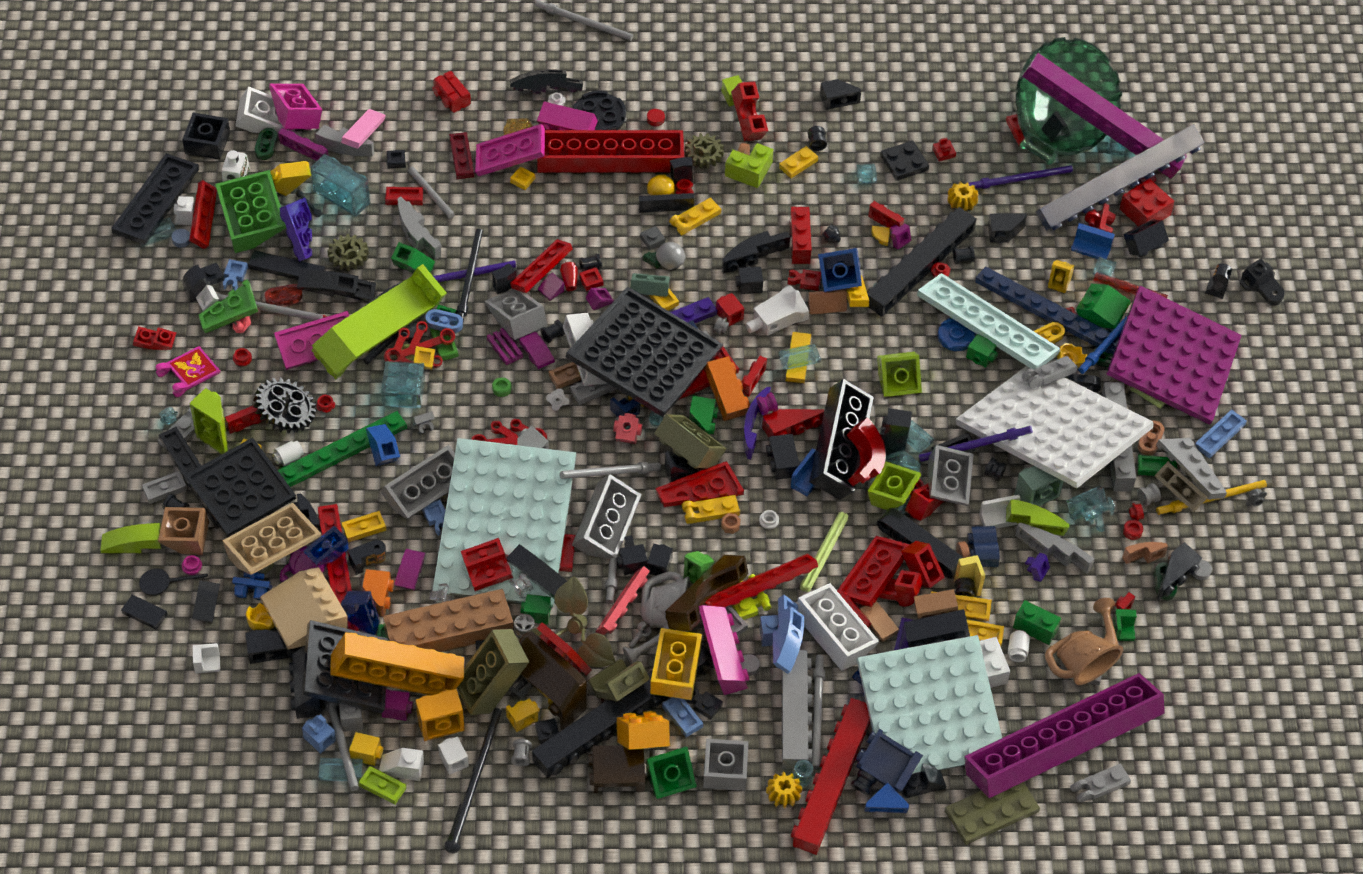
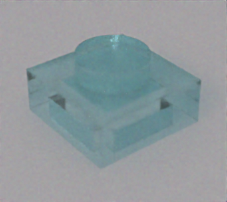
M875 164L857 165L858 183H877Z

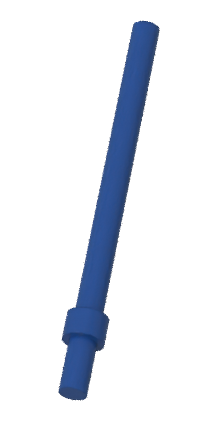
M1127 316L1094 352L1088 354L1085 362L1078 368L1081 374H1084L1091 366H1094L1099 361L1101 354L1121 334Z

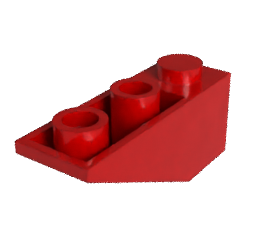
M779 409L763 416L762 429L768 437L793 434V436L796 434L800 435L806 430L813 427L816 428L822 424L824 409Z

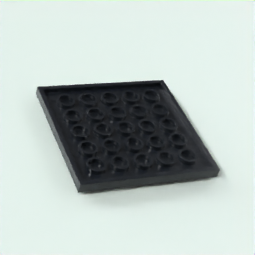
M627 287L567 351L565 358L661 417H664L704 371L707 362L712 361L722 350L723 344Z

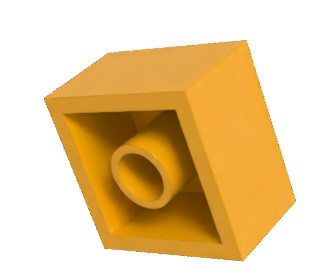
M457 689L444 690L439 694L425 695L420 699H416L417 719L424 741L465 731L463 708Z
M654 711L643 712V715L636 716L635 713H625L623 717H617V742L629 750L670 746L669 721Z

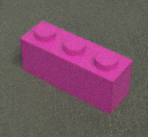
M545 101L537 119L538 124H542L545 130H595L598 122L594 113Z

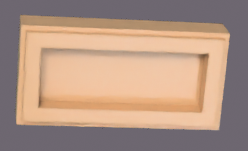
M877 601L872 607L864 606L860 608L872 623L870 628L881 642L898 634L899 628Z

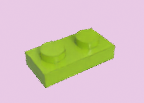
M369 766L359 781L360 787L395 805L406 790V784Z

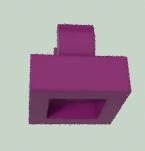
M904 223L900 227L894 225L889 228L892 231L890 237L894 248L900 249L912 241L910 226Z

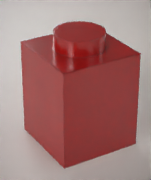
M733 293L721 296L716 300L717 315L724 319L726 317V322L729 323V326L744 319V307Z

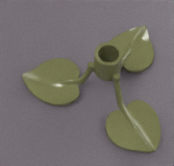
M575 576L571 577L559 587L555 594V604L558 609L564 613L570 612L572 617L568 621L567 627L557 632L556 635L560 636L567 631L573 634L581 633V642L584 645L579 648L578 654L584 662L592 667L611 665L616 660L611 644L604 635L593 633L587 636L585 640V628L588 622L582 614L588 607V598L579 580ZM536 628L529 630L534 632L538 637L541 635V633Z

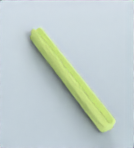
M838 513L815 556L818 567L807 573L800 584L802 591L810 592L848 520L847 513Z

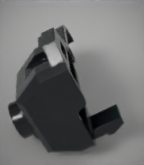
M1259 259L1244 269L1240 285L1245 290L1259 292L1270 305H1279L1284 299V289L1275 280V272L1269 263Z

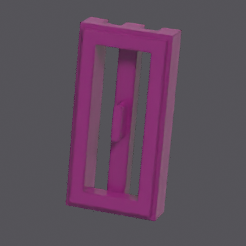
M501 328L500 332H493L492 336L490 334L487 335V341L506 366L523 358V353L504 328ZM495 339L498 340V342L501 344L505 352H507V354L511 357L510 359H508V357L496 343Z

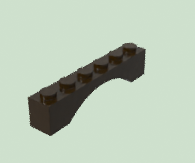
M724 554L665 611V618L669 629L691 631L700 622L698 606H702L711 596L719 591L740 583L749 574L745 556Z

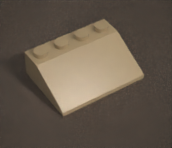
M291 503L222 541L228 558L238 569L252 575L322 537V535L295 504Z
M319 567L299 571L261 596L263 605L288 649L306 645L307 624L310 620L347 629L348 616Z

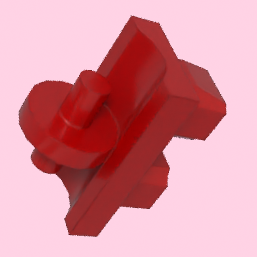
M1104 203L1102 210L1097 211L1093 209L1087 212L1085 221L1091 227L1112 233L1113 228L1110 226L1113 224L1116 214L1110 212V205Z

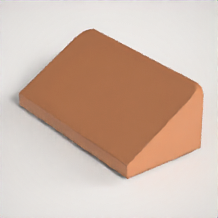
M846 289L809 292V313L813 315L847 311Z

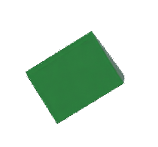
M688 747L647 758L646 774L656 799L697 787Z

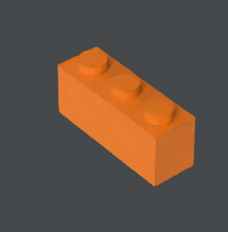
M729 356L707 362L704 371L723 420L726 421L746 415L749 408V400L746 396L744 397L742 392L743 386L741 380L737 379L735 374V364L730 361Z

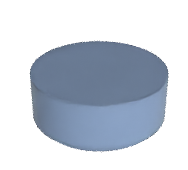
M178 229L172 233V242L176 247H186L190 244V233L186 229Z

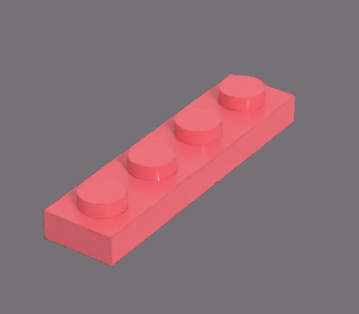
M645 566L633 574L595 631L596 633L605 635L606 633L611 634L618 625L616 623L617 619L625 615L628 610L626 608L627 604L635 600L638 595L636 591L638 588H642L648 580L646 576L650 571Z

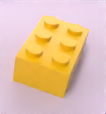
M661 628L651 677L650 694L692 700L702 634Z

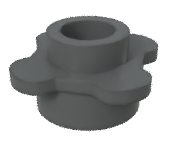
M1261 489L1249 491L1247 493V506L1261 505L1265 501L1264 498L1267 493L1265 491L1262 492Z

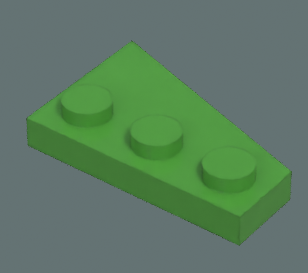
M248 279L242 282L243 285L236 291L234 289L228 293L229 296L224 300L215 302L199 314L202 329L205 333L258 312Z

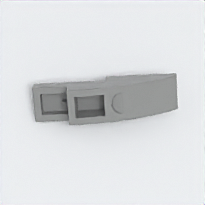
M400 196L398 198L399 219L406 238L414 248L419 251L425 249L437 260L441 257L442 245L437 238L434 239L428 229L424 227L425 219L420 212L417 213L411 203L405 201Z

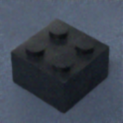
M193 112L182 139L185 154L220 160L230 135L228 118Z

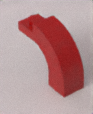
M868 417L857 423L847 434L860 454V466L848 480L852 486L859 482L863 484L879 475L885 464L886 454L882 437Z

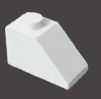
M400 748L382 755L379 771L393 778L420 781L424 765L423 751Z

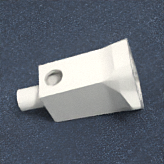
M788 285L775 296L754 308V319L747 322L745 326L749 333H753L761 328L768 336L794 323L808 320L809 310L800 292Z

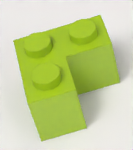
M757 143L750 155L732 150L725 162V177L759 188L773 163L774 149Z

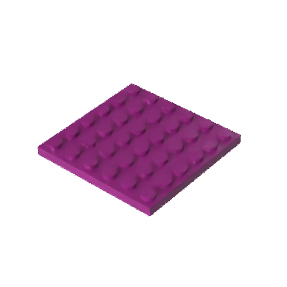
M1139 286L1106 375L1210 425L1214 420L1242 335L1143 286Z

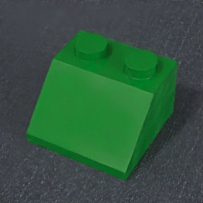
M1091 283L1076 310L1078 316L1099 327L1115 329L1131 302L1109 285Z

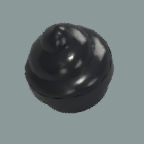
M830 224L822 233L826 242H840L839 228Z

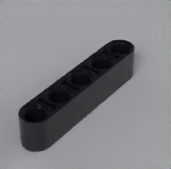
M889 508L877 520L878 528L895 541L912 544L914 541L929 543L943 575L949 579L955 577L958 559L963 558L956 551L894 508Z

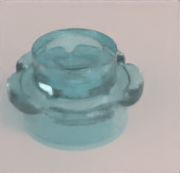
M173 407L166 408L159 413L162 423L171 424L177 420L178 412Z

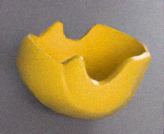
M657 175L648 182L647 191L650 195L676 193L673 180L666 175Z
M1065 343L1059 347L1060 352L1057 355V360L1068 356L1077 365L1078 369L1085 362L1088 354L1082 353V347H1075L1073 344Z
M258 603L255 608L250 606L247 608L245 615L248 625L252 630H271L275 627L264 605Z

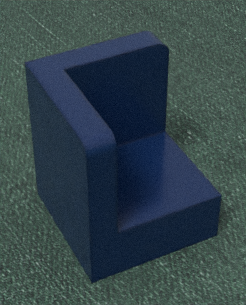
M613 397L610 399V410L618 418L619 415L624 416V413L637 416L640 414V403L634 399L629 402L626 398L618 401Z

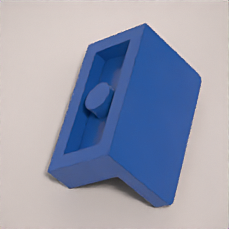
M1079 223L1071 251L1106 261L1112 248L1115 234Z
M813 448L794 471L791 480V488L807 497L815 487V485L809 482L816 452Z

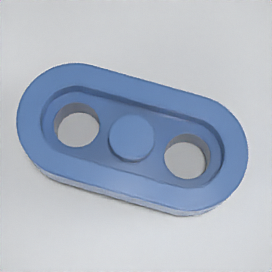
M433 309L426 313L425 319L429 328L440 331L450 328L454 333L460 332L463 328V319L458 314Z

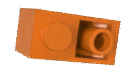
M366 569L362 586L364 598L383 617L385 616L386 609H390L391 597L388 596L389 592H393L394 580H391L390 572Z

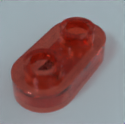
M297 284L270 288L265 292L264 296L267 304L284 306L300 302L303 298L302 290L296 289Z

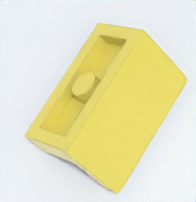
M978 555L958 559L954 582L956 579L963 577L972 579L975 583L973 590L976 597L981 596L985 573Z

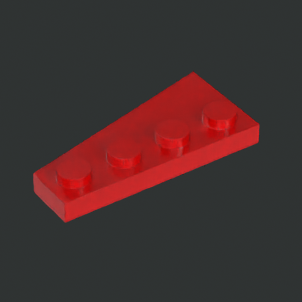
M725 461L656 488V494L665 508L682 505L685 501L697 502L732 495L741 496L744 495V489L728 462Z

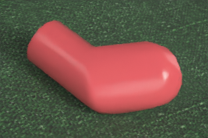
M247 316L240 319V321H236L237 324L233 323L232 328L236 333H244L251 325L250 317Z

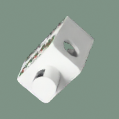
M234 150L227 153L222 168V182L232 180V178L248 176L250 166L245 153H239Z

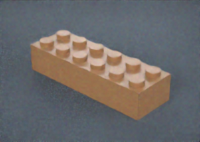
M503 589L383 616L384 630L389 641H395L404 645H414L428 650L433 649L437 652L476 644L475 641L485 640L492 630L513 629V620Z

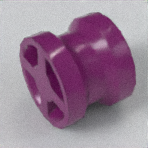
M772 392L768 393L766 397L760 396L756 398L758 408L763 416L767 415L769 411H778V404Z

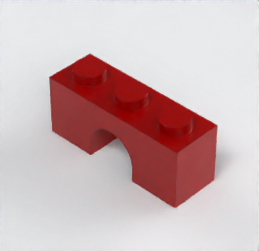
M755 81L738 83L731 91L743 139L744 141L761 140L768 132V127L764 114L757 115L756 102L760 98Z
M791 207L792 264H810L812 253L809 207Z

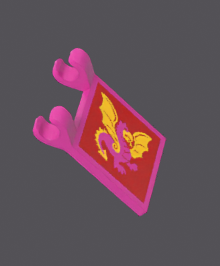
M200 346L166 363H159L155 366L158 377L165 376L171 370L181 383H175L172 386L174 390L172 393L175 397H180L188 389L220 374L219 368Z

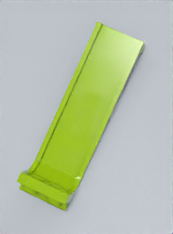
M422 264L417 267L411 277L329 329L312 345L313 349L311 351L314 353L315 358L320 360L325 366L327 372L336 380L342 376L354 360L397 333L401 328L406 327L438 306L447 292Z

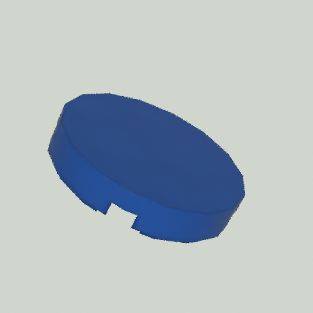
M949 318L941 323L937 336L943 347L957 352L968 349L976 333L953 318Z

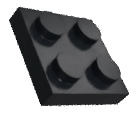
M913 140L880 152L881 158L896 181L929 170L928 162Z

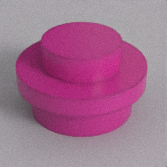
M194 555L187 556L182 562V570L188 575H195L202 569L201 560Z

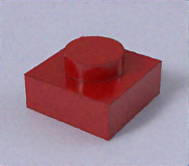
M597 267L579 273V278L586 291H589L591 288L604 286V281Z
M1130 592L1125 597L1121 596L1115 603L1116 609H1131L1136 596Z

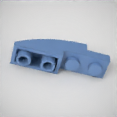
M783 595L778 598L779 629L773 632V664L788 674L791 672L800 650L804 631V615L798 612V604Z

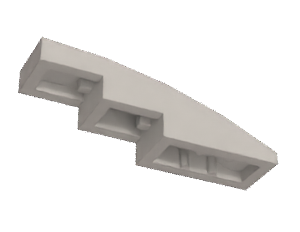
M1023 523L1018 524L1015 536L1036 553L1046 554L1047 558L1052 555L1064 566H1068L1072 562L1086 574L1092 569L1095 558L1079 547L1040 528Z

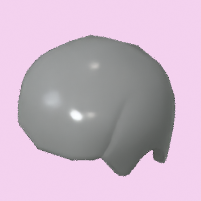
M666 242L656 251L657 260L668 270L676 267L679 268L686 259L683 248L674 242Z

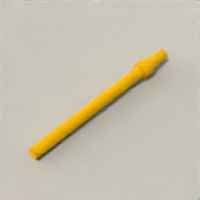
M1265 480L1226 489L1227 494L1224 498L1246 493L1253 489L1265 488L1267 483ZM1206 499L1203 503H1207V502H1211V501H1215V500H1219V499ZM1176 500L1168 505L1157 507L1156 512L1158 515L1169 512L1176 513L1184 508H1188V506L1182 501Z

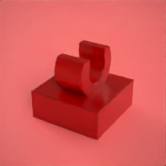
M947 137L933 144L932 149L939 162L956 157V151Z

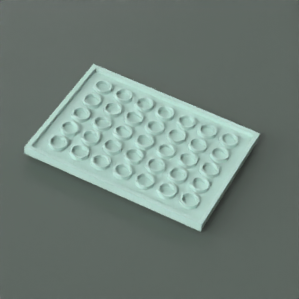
M457 438L433 593L468 597L503 589L507 602L520 604L522 601H526L527 594L549 596L509 562L508 564L513 575L512 579L474 591L461 551L499 538L506 558L520 544L559 574L573 478L561 479L559 474L560 471L574 470L576 452ZM551 597V607L554 608L555 599Z

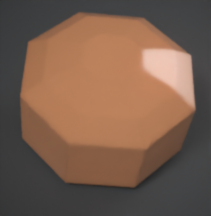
M728 513L722 517L721 528L725 533L734 534L740 529L741 519L736 514Z

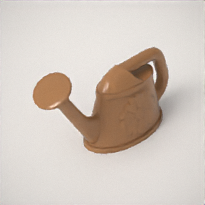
M1100 598L1093 605V610L1103 616L1106 629L1104 638L1094 635L1091 631H1076L1070 633L1046 650L1045 660L1054 675L1064 679L1073 678L1075 684L1083 685L1100 677L1118 661L1123 653V647L1117 642L1110 615L1115 607L1113 599ZM1057 652L1056 656L1061 659L1067 670H1062L1057 666L1053 657L1054 653Z

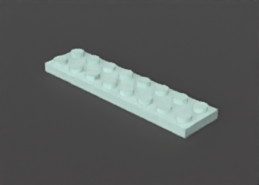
M942 273L918 289V297L976 334L989 339L996 344V347L1031 369H1037L1047 364L1060 352L1059 347Z

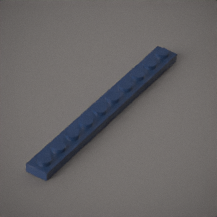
M986 266L975 278V283L1050 323H1060L1064 326L1065 331L1095 347H1098L1110 334L1109 331ZM1117 337L1104 352L1114 354L1120 337Z

